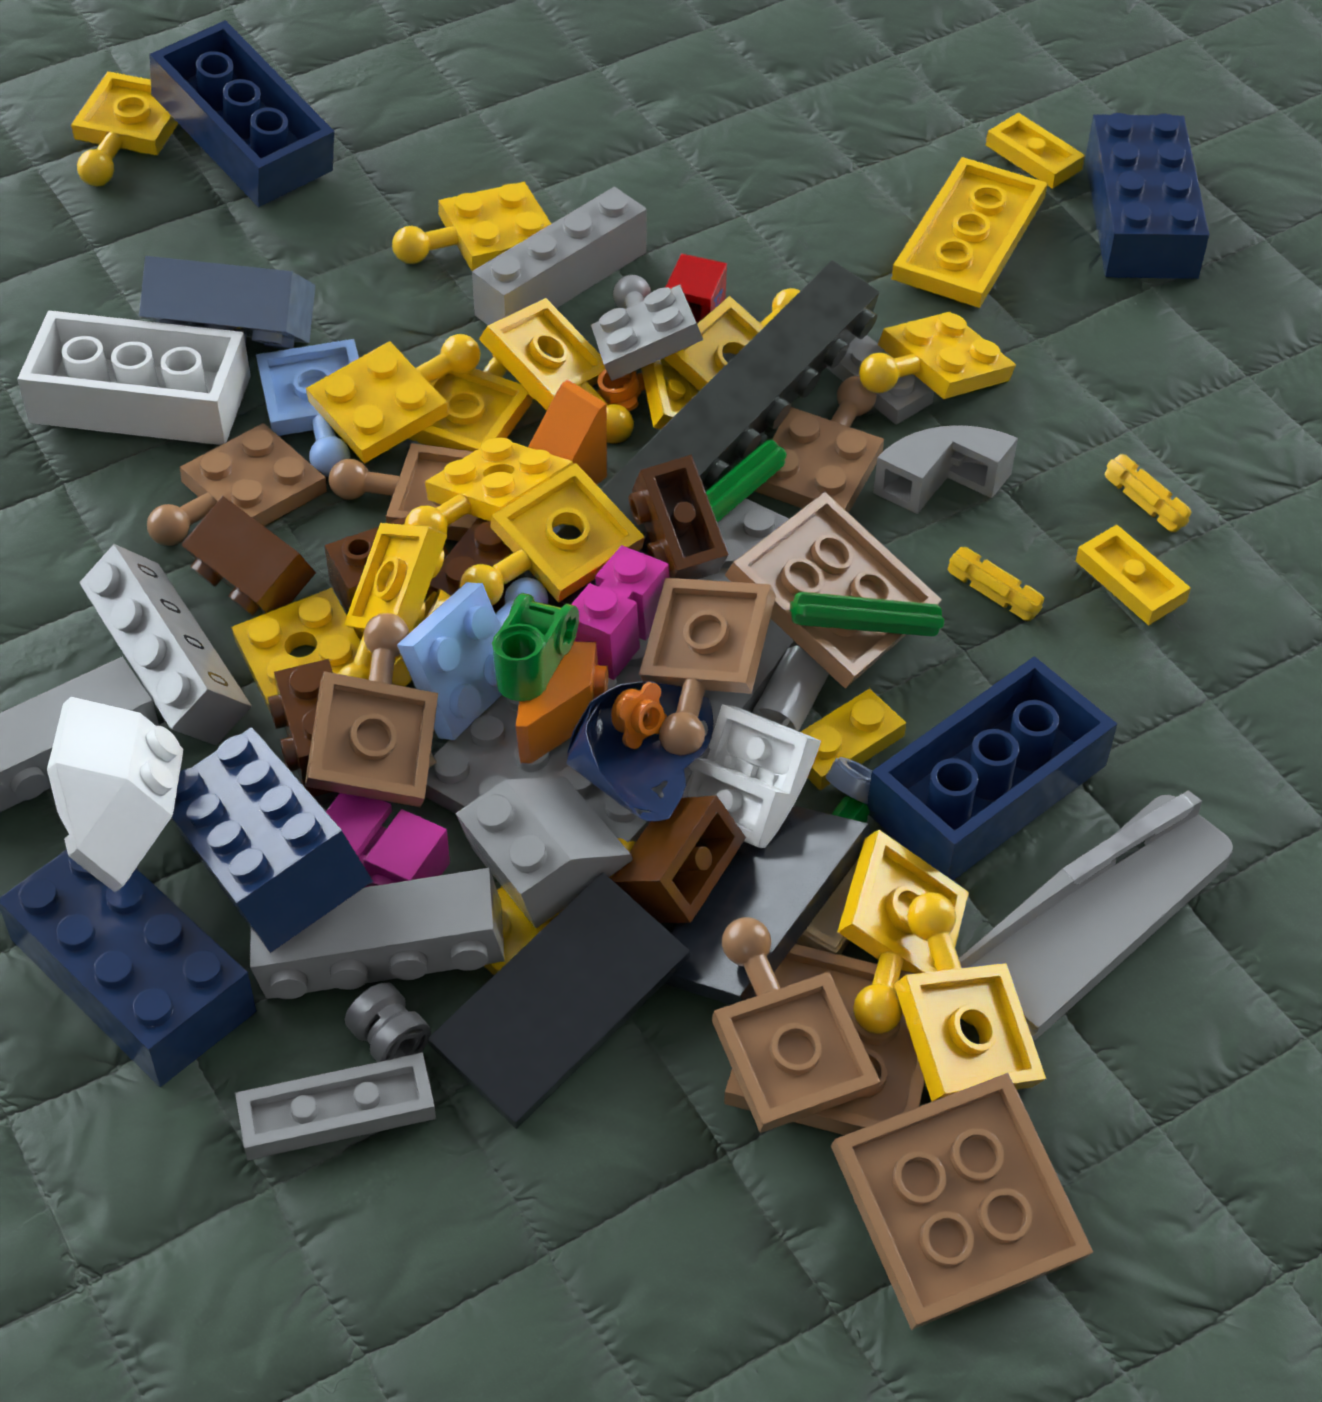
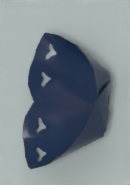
M647 682L625 683L609 689L589 703L573 730L567 751V764L642 820L647 822L666 820L670 818L686 788L684 769L702 756L712 739L714 725L712 706L709 698L704 696L698 718L700 721L704 720L706 722L708 732L703 745L698 751L687 755L669 753L661 745L659 734L643 739L640 747L632 749L624 745L622 741L624 733L617 731L613 726L611 719L612 707L616 698L627 689L641 691L642 686ZM652 682L661 688L659 701L667 717L675 713L682 687ZM663 781H667V785L662 789L664 796L660 798L652 788L659 786ZM636 809L650 812H642V814L636 813Z

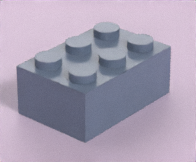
M145 256L139 316L158 323L240 331L244 333L245 344L247 336L252 337V341L264 343L266 347L293 349L294 341L310 342L316 285L293 271Z

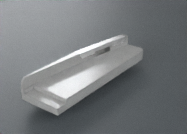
M1189 790L1178 797L1161 795L1155 798L1109 839L1061 869L959 958L962 968L1007 963L1033 1042L1216 878L1229 864L1233 849L1231 840L1199 815L1202 800ZM1145 840L1144 844L1146 846L1116 864L1118 856Z

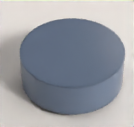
M844 757L836 758L826 775V779L846 795L868 804L872 771L851 759Z

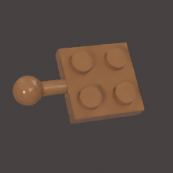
M852 376L845 379L838 388L837 401L839 407L831 420L791 407L772 438L787 453L785 465L758 487L755 492L800 508L806 507L822 493L826 492L849 513L877 464V457L883 452V438L850 427L856 416L866 414L873 408L877 393L867 390L862 385L859 376Z
M262 423L180 466L182 483L198 497L181 507L172 504L156 507L147 519V530L150 537L156 543L164 546L177 545L186 538L190 525L203 519L222 496L265 526L327 492L326 477L268 426Z
M411 443L400 476L368 472V469L360 461L343 459L332 467L329 473V485L338 497L346 500L357 499L364 495L365 492L393 496L386 514V522L390 523L407 517L416 507L426 505L437 508L441 504L428 500L425 481L443 471L447 464L463 459L471 454L472 451ZM466 514L447 526L446 539L459 541L478 517Z
M665 578L639 675L643 682L652 681L682 687L676 712L665 718L659 730L661 745L669 753L687 755L698 751L703 745L705 730L698 716L705 690L752 694L776 598L771 584Z
M392 613L378 614L370 619L365 627L364 642L372 653L369 680L324 671L320 681L305 787L421 807L425 799L438 693L392 684L395 657L401 654L397 644L409 634L407 624L399 616Z
M750 917L739 918L731 922L722 936L723 951L731 962L745 968L757 996L715 1010L712 1023L759 1132L771 1130L877 1092L880 1080L830 972L781 988L767 958L771 949V936L766 926L759 920Z

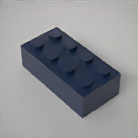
M226 20L150 54L151 95L257 207H261L333 171L335 131Z
M1093 114L1085 161L1105 277L1199 279L1210 234L1185 117L1171 114Z
M1034 656L874 769L871 773L867 805L870 813L868 815L906 849L953 881L1104 768L1108 762L1117 723Z
M252 727L240 735L232 736L225 740L218 747L217 751L193 767L180 771L171 820L270 953L373 882L343 831Z
M65 850L0 897V911L11 940L160 1088L257 1012L248 972L137 868L124 886L114 892L68 856L67 850Z

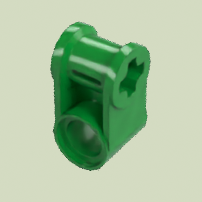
M521 593L516 597L509 615L492 641L497 687L504 697L514 701H527L540 696L546 690L562 658L568 654L575 641L579 625V610L576 606L566 604L559 608L535 602L534 597L526 593Z

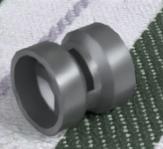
M380 983L363 992L352 1003L345 1016L347 1028L360 1041H368L370 1043L371 1056L377 1062L418 1054L426 1046L431 1035L430 1026L418 1013L408 1012L405 1009V998L390 983Z

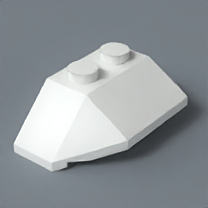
M70 697L62 706L47 772L57 812L69 833L64 838L68 856L112 891L116 892L124 886L173 816L183 748L168 729L163 726H155L139 712Z

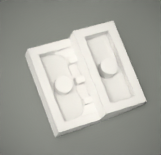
M722 704L709 744V755L707 759L697 758L688 766L693 772L682 798L717 795L746 836L744 841L759 848H766L795 804L812 768L821 740L741 708Z

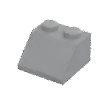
M565 776L505 779L456 813L472 850L484 865L490 868L492 875L535 929L569 905L602 872L610 877L633 860L629 851Z

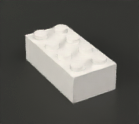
M48 310L17 380L29 423L222 445L228 440L251 375L244 333L240 331Z

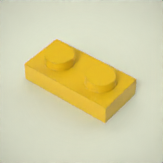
M1020 113L1011 116L988 130L987 147L1039 181L1048 183L1047 186L1052 189L1083 170L1085 160L1083 153Z
M664 358L641 368L653 428L659 430L698 393V390Z
M1117 524L1078 547L1075 561L1148 626L1180 607L1188 600L1191 587Z
M869 688L801 731L803 734L821 740L807 778L819 790L824 789L831 784L826 779V775L836 758L844 757L859 764L864 763L905 736L906 722Z

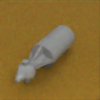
M800 646L789 647L776 667L752 713L799 732L829 673Z

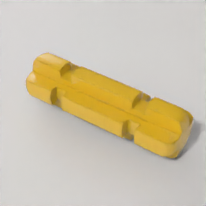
M1120 454L1108 462L1105 472L1106 479L1118 489L1124 486L1125 489L1122 492L1151 517L1158 515L1157 521L1169 532H1177L1181 527L1187 525L1192 513L1190 507L1178 497H1174L1172 500V492L1144 469L1137 471L1138 464L1127 455Z
M960 547L951 556L948 571L951 575L964 583L968 579L971 580L970 587L1003 608H1007L1008 605L1012 606L1010 612L1022 620L1031 621L1042 609L1044 597L1040 592L1028 585H1025L1024 588L1020 587L1022 582L987 559L983 563L980 562L981 556L968 547Z

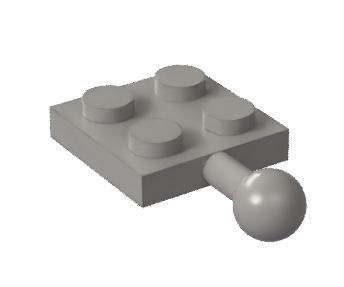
M637 275L624 276L615 284L613 299L618 308L608 311L601 316L598 322L591 324L603 364L611 381L703 340L680 285L671 289L665 287L651 292L649 284Z

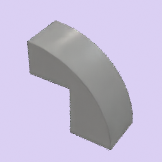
M942 426L915 432L893 443L877 457L873 494L916 514L920 512L947 478L993 498L1012 473L1018 438L993 429L975 426Z

